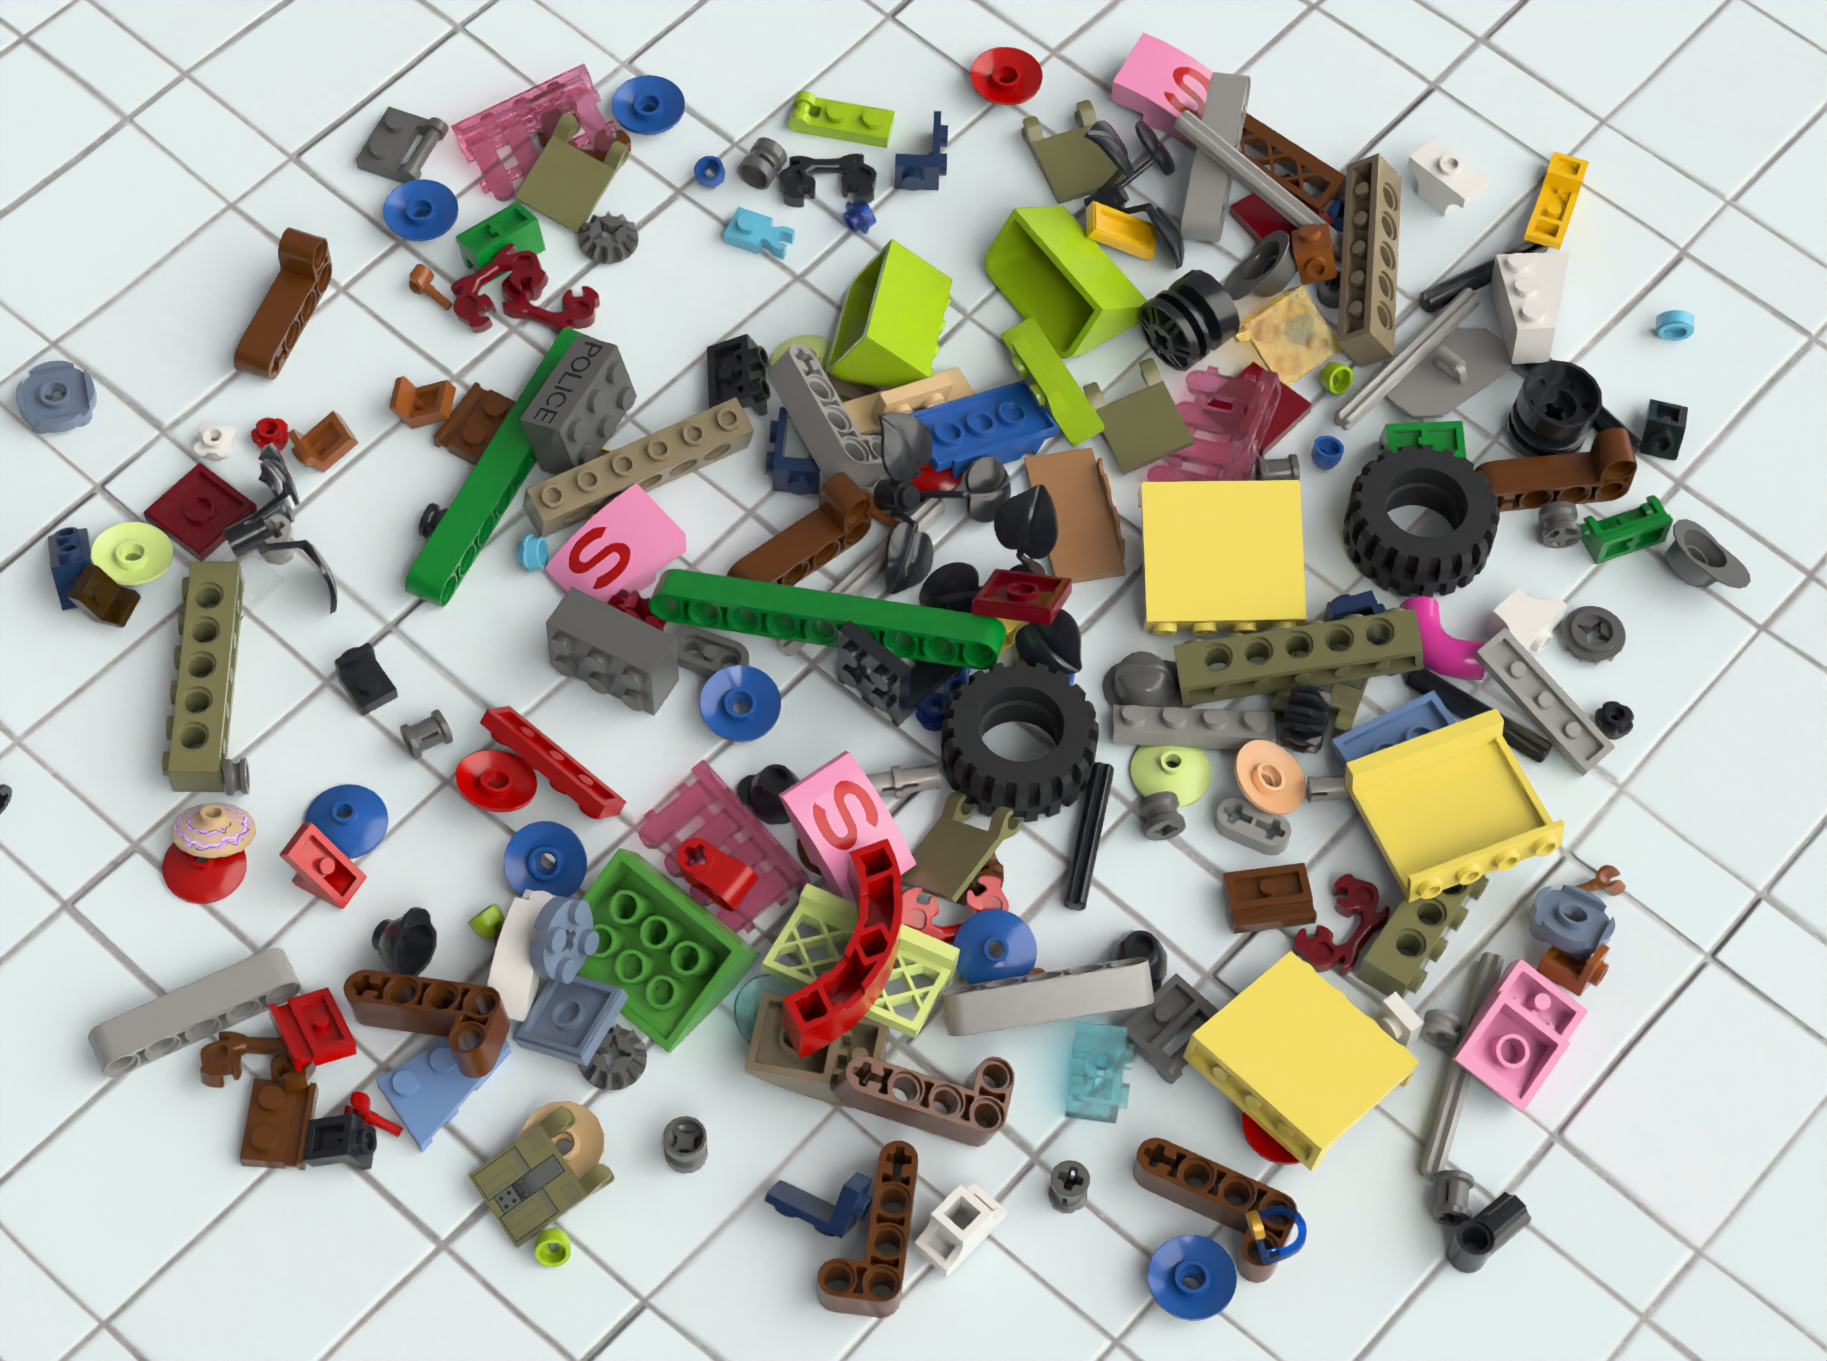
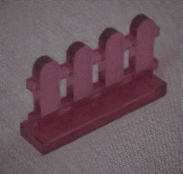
M584 63L451 125L456 142L462 154L464 153L467 162L476 161L485 178L484 181L479 183L484 194L491 191L495 199L502 202L510 200L515 193L512 181L522 176L527 177L540 156L529 135L542 129L549 141L563 113L571 115L575 113L585 132L582 135L571 138L568 144L577 149L591 144L597 153L607 154L614 142L612 134L617 132V127L613 120L606 123L596 103L601 101L597 90H594L591 76ZM509 145L518 162V165L508 170L505 169L496 150Z
M1208 366L1207 371L1193 370L1188 373L1185 379L1187 389L1191 394L1197 396L1194 403L1182 401L1177 403L1176 407L1194 440V445L1167 456V458H1171L1169 466L1155 465L1151 467L1147 473L1148 482L1248 481L1255 464V459L1259 454L1260 447L1282 395L1278 373L1263 370L1259 382H1256L1255 375L1245 374L1244 379L1218 374V367ZM1211 398L1233 403V407L1230 411L1207 406L1206 404L1208 399ZM1247 406V412L1246 414H1243L1244 409ZM1196 430L1221 435L1219 442L1193 436ZM1233 438H1236L1234 445L1232 446L1231 442ZM1183 461L1208 467L1206 475L1181 469ZM1220 470H1223L1221 478H1218Z
M703 759L691 768L696 781L692 786L688 787L684 782L677 788L680 795L656 814L651 809L644 814L647 822L640 828L639 837L643 845L649 849L659 848L666 842L673 850L665 857V867L671 876L680 878L682 874L677 862V850L683 842L675 834L697 816H700L705 824L685 840L702 838L716 848H720L725 844L731 851L728 854L729 856L745 863L759 877L735 912H730L723 908L716 916L736 934L742 929L749 934L756 928L752 922L756 917L775 902L783 906L789 901L786 893L790 889L800 898V894L806 884H811L807 872ZM713 803L720 809V812L715 816L708 809ZM738 832L746 838L741 844L733 837ZM702 858L699 862L694 861V860L692 859V860L690 861L691 867H692L696 862L701 864V862L704 861V858ZM765 860L772 867L767 873L760 867V864ZM691 885V897L702 906H709L714 902L706 894Z

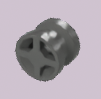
M1556 501L1543 506L1539 510V522L1545 528L1542 532L1544 545L1555 549L1565 548L1576 544L1581 539V527L1575 522L1578 518L1575 504L1567 501Z
M1170 791L1157 792L1139 802V813L1147 822L1144 825V830L1148 839L1154 841L1170 839L1182 833L1186 828L1184 817L1177 811L1179 800L1175 793Z

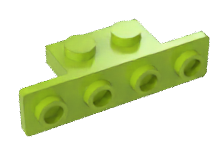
M1033 317L1022 321L1001 334L1002 341L1013 356L1011 362L1021 379L1027 377L1031 384L1029 390L1039 407L1045 405L1072 447L1104 431L1105 427L1102 420Z

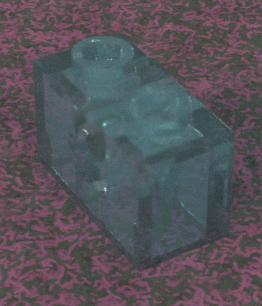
M1076 1021L1064 1117L1116 1124L1118 1109H1127L1130 1083H1123L1122 1075L1123 1069L1131 1070L1134 1044L1126 1043L1128 1027ZM1097 1070H1104V1076L1096 1075Z

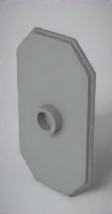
M1486 328L1457 329L1445 337L1386 395V399L1414 419L1443 417L1511 370V361L1506 343Z

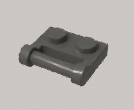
M388 106L356 159L358 169L400 183L419 180L422 175L421 168L436 143L443 140L449 130L448 125L436 117L426 119ZM417 136H423L409 161L401 165Z
M1177 973L1154 993L1155 1001L1152 1004L1139 1007L1118 1027L1117 1035L1156 1069L1159 1076L1169 1084H1173L1182 1076V1069L1189 1063L1183 1058L1189 1040L1171 1057L1162 1049L1196 1016L1206 1023L1219 1012L1215 1006Z

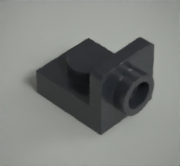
M1650 399L1639 452L1668 460H1676L1686 429L1688 407Z
M370 643L350 648L340 658L335 660L338 681L362 716L398 697L396 687L377 662L374 649Z
M355 1114L309 1120L303 1161L312 1167L351 1162L361 1170L371 1169L373 1154L377 1147L376 1129Z

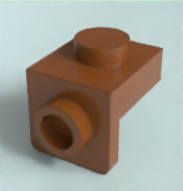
M1328 223L1319 225L1308 224L1298 230L1291 231L1294 257L1301 283L1307 285L1337 278L1338 270L1333 254Z
M398 377L395 380L390 409L412 429L449 420L456 387L448 380H443L416 388L406 377Z
M335 411L329 413L305 435L295 429H292L287 434L294 444L291 451L297 460L305 467L311 464L322 472L327 471L359 443L341 415Z
M1602 944L1589 960L1581 961L1573 958L1568 952L1552 946L1541 958L1536 971L1549 978L1553 983L1564 987L1580 997L1590 984L1597 987L1603 980L1609 969V965L1604 960L1610 947Z

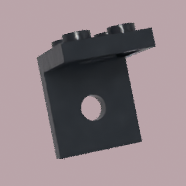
M851 620L839 629L838 681L843 685L847 684L862 693L863 701L872 708L876 707L891 715L892 723L897 727L960 668L959 666L912 659L916 666L911 669L909 665L901 660V657L894 655Z

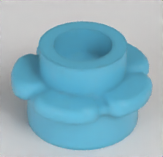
M533 534L525 535L523 541L518 542L516 547L517 562L519 565H523L529 573H533L534 569H544L548 562V546L545 538L535 537Z

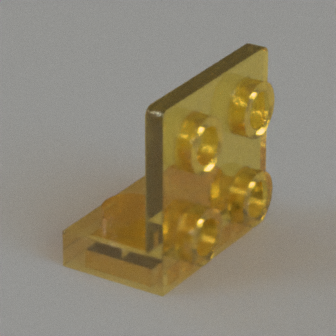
M1303 285L1285 290L1240 322L1239 333L1233 337L1236 343L1249 340L1270 374L1288 387L1342 349L1337 344L1335 334Z

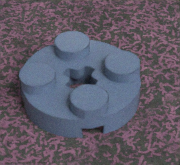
M49 361L37 365L30 370V377L25 380L23 385L20 381L16 389V402L22 418L35 433L65 432L90 423L93 417L92 411L97 402V394L93 380L88 372L84 369V372L74 368L73 363L67 361ZM54 392H60L62 396H65L59 401H48L53 397Z
M1563 885L1561 891H1550L1551 886L1544 887L1537 893L1529 912L1531 920L1529 931L1535 939L1547 942L1562 951L1568 952L1573 958L1581 961L1589 960L1602 944L1608 945L1615 930V920L1613 916L1609 920V917L1604 912L1607 906L1600 898L1587 890L1572 885Z
M557 896L545 904L534 925L535 929L540 930L538 943L530 942L531 965L535 973L541 977L564 984H569L574 980L587 955H593L599 944V934L593 930V917L587 901L574 897Z

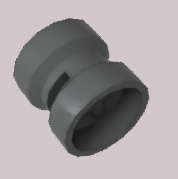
M761 137L757 139L750 149L751 155L745 156L739 164L738 173L743 181L751 187L764 190L774 180L775 172L780 171L786 163L787 154L776 141Z
M682 1116L671 1120L663 1133L665 1160L669 1167L676 1172L683 1174L693 1173L705 1164L708 1157L706 1129L699 1120L693 1117Z

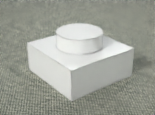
M1397 992L1383 1000L1377 1017L1380 1028L1406 1048L1418 1041L1424 1024Z

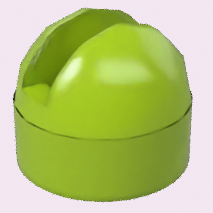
M1330 362L1319 373L1320 384L1325 390L1335 395L1344 394L1352 384L1353 372L1346 365Z
M493 903L469 920L468 924L479 937L494 939L497 933H501L505 918L496 903Z
M557 1227L542 1230L535 1241V1257L537 1261L548 1267H557L568 1261L571 1254V1244L566 1232ZM551 1243H557L559 1249L551 1251Z

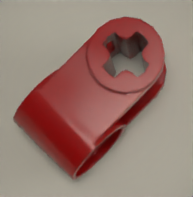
M702 838L685 840L677 850V862L683 879L727 911L735 912L759 879L758 875L745 863L727 855ZM702 858H704V860H705V863H704L703 865L700 864V863H697V862H699ZM692 859H693L694 861H697V862L691 867L690 861H691Z

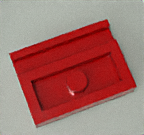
M328 987L287 999V1004L276 1007L275 1003L268 1004L269 1017L296 1072L301 1071L302 1065L313 1062L315 1066L357 1054L356 1041Z

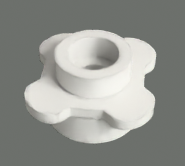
M204 423L199 426V440L193 446L196 455L204 456L211 461H221L232 454L233 446L231 441L237 436L236 429L233 426L226 425L220 427L213 426L211 423Z

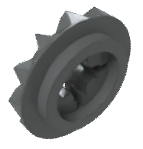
M609 211L603 217L593 214L590 222L582 223L581 232L578 235L579 246L584 255L595 262L603 264L618 263L627 259L635 252L639 241L635 223L628 222L624 214L616 217L612 216ZM602 231H607L610 235L615 234L616 244L607 237L602 238Z
M1584 606L1575 609L1565 618L1561 638L1566 643V652H1574L1578 656L1579 661L1583 659L1593 660L1594 664L1597 665L1602 660L1611 662L1622 651L1626 640V633L1622 622L1612 612L1601 607ZM1596 626L1599 627L1598 639L1594 640L1593 643H1587V634H1590L1592 630L1594 631Z
M616 1024L614 1027H610L588 1066L579 1065L580 1072L591 1085L599 1089L613 1091L629 1087L641 1077L647 1063L645 1044L636 1035L634 1029L629 1031ZM613 1044H616L618 1054L624 1057L616 1058L611 1070H609L606 1057L601 1056V1054H608Z

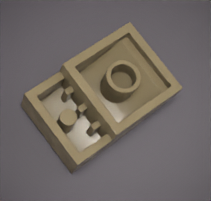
M762 991L745 1064V1072L783 1089L848 1107L841 1103L834 1091V1083L838 1075L852 1059L858 1056H869L884 1061L889 1039V1027L863 1016L841 1037L822 1049L799 1059L782 1025L783 997L788 995Z

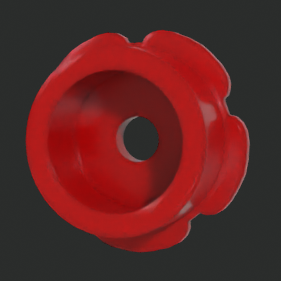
M263 418L256 423V429H253L251 432L252 441L257 444L261 451L265 445L273 443L280 452L286 447L289 440L287 435L289 433L287 431L288 425L280 418Z

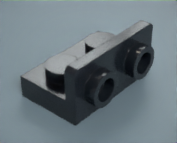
M748 334L707 347L709 409L736 397L742 409L751 406L759 416L768 414L767 399L770 398V389L766 381V368L769 366V360L765 349L762 346H758Z

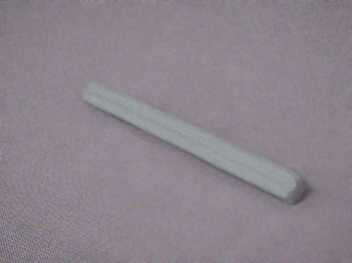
M1189 110L1183 111L1173 125L1176 130L1298 229L1308 224L1319 225L1326 223ZM1329 225L1334 258L1341 263L1343 236Z
M1464 288L1335 412V424L1346 431L1352 429L1479 305V293L1474 292L1471 288Z
M926 498L908 516L918 523L917 532H925L945 513L946 505L939 498ZM888 535L827 592L857 596L885 570V551ZM777 639V647L787 656H793L806 644Z
M1484 952L1482 954L1452 1059L1475 1015L1500 977L1504 959L1500 955L1491 952ZM1452 1059L1419 1169L1421 1176L1434 1180L1436 1173L1445 1170L1472 1075Z

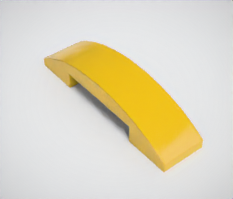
M1553 152L1523 240L1560 250L1589 161Z

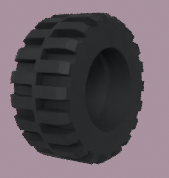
M1412 445L1398 447L1397 453L1388 450L1378 455L1377 461H1369L1362 468L1361 475L1356 477L1352 485L1344 519L1343 536L1344 543L1349 546L1348 554L1355 564L1360 562L1359 570L1368 579L1372 576L1376 578V585L1387 591L1389 587L1399 590L1398 595L1409 597L1410 593L1419 594V596L1433 598L1435 592H1439L1441 596L1454 593L1456 586L1459 588L1467 586L1473 581L1475 575L1481 573L1486 565L1497 533L1500 509L1497 506L1498 498L1495 490L1492 487H1488V478L1481 470L1475 472L1473 470L1474 464L1465 457L1460 460L1454 457L1455 452L1445 448L1443 452L1433 450L1432 445H1421L1420 449H1412ZM1408 505L1427 507L1445 517L1452 525L1454 531L1440 537L1416 536L1398 527L1392 521L1388 512Z
M1013 661V666L1004 667L1003 663L990 665L989 672L985 674L982 670H978L970 675L969 683H961L953 692V699L948 701L946 705L944 721L942 722V768L947 772V781L951 788L955 791L960 789V792L966 795L967 798L964 800L966 804L973 805L976 803L979 805V813L991 817L998 807L1005 806L1013 810V815L1009 818L1024 817L1025 822L1038 821V815L1045 813L1046 817H1052L1060 813L1061 804L1065 807H1070L1078 799L1079 792L1085 791L1087 788L1092 767L1095 764L1099 724L1095 721L1096 711L1092 702L1085 701V691L1076 683L1071 686L1069 684L1070 677L1061 671L1053 674L1048 671L1049 666L1036 663V667L1025 666V661ZM1007 722H1026L1046 731L1053 738L1057 747L1040 759L1018 762L1002 758L992 752L985 745L982 737L997 725Z

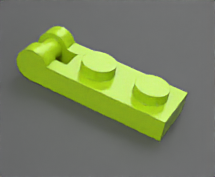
M808 91L796 93L793 102L795 110L790 113L787 123L788 127L794 132L884 148L888 147L895 121V111L817 98ZM810 115H816V116H819V117H818V118H816V117H810Z

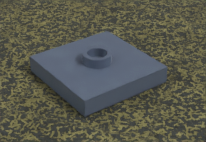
M577 975L569 984L549 979L513 1039L519 1047L587 1067L629 996L623 988Z

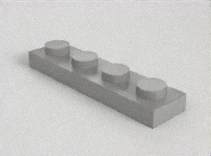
M1506 627L1473 655L1582 776L1615 748L1611 741Z
M1113 705L1112 744L1240 750L1245 744L1254 740H1267L1276 743L1277 740L1275 712L1138 705Z

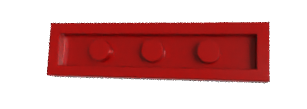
M505 706L486 710L480 724L491 732V737L499 744L508 746L520 756V761L525 766L539 771L550 780L549 784L554 790L568 795L578 803L582 813L597 820L621 813L627 801L512 707Z

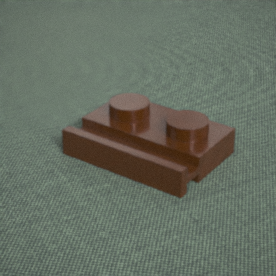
M475 382L450 414L449 420H446L433 436L434 445L438 448L443 446L449 449V453L476 466L516 401L491 389L489 391L484 390L480 387L479 383Z
M1305 863L1223 873L1221 881L1229 917H1231L1233 924V934L1315 924L1317 913L1313 906V896Z
M254 1079L240 1154L242 1166L278 1169L298 1167V1170L306 1169V1162L303 1161L308 1123L309 1120L314 1119L319 1092L317 1083H310L308 1087L302 1090L285 1091L283 1090L282 1081L273 1082L266 1079Z

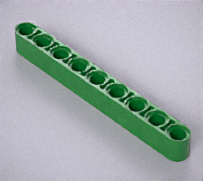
M568 327L563 328L411 566L405 581V591L441 607H444L450 601L537 462L519 419L577 335L592 339L596 338Z
M668 569L664 571L649 601V608L654 616L667 622L838 648L839 629L851 620L897 657L979 670L990 669V665L997 663L1007 633L1003 623L994 617L681 569Z

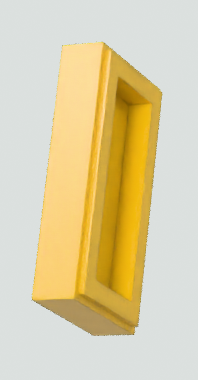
M1092 201L1086 207L1087 238L1150 261L1156 255V228L1152 223Z

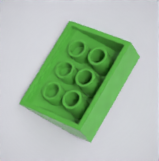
M619 848L582 898V900L589 903L593 917V930L599 934V944L593 955H587L584 964L576 975L623 988L629 997L620 1013L669 1053L738 985L761 954L639 853Z

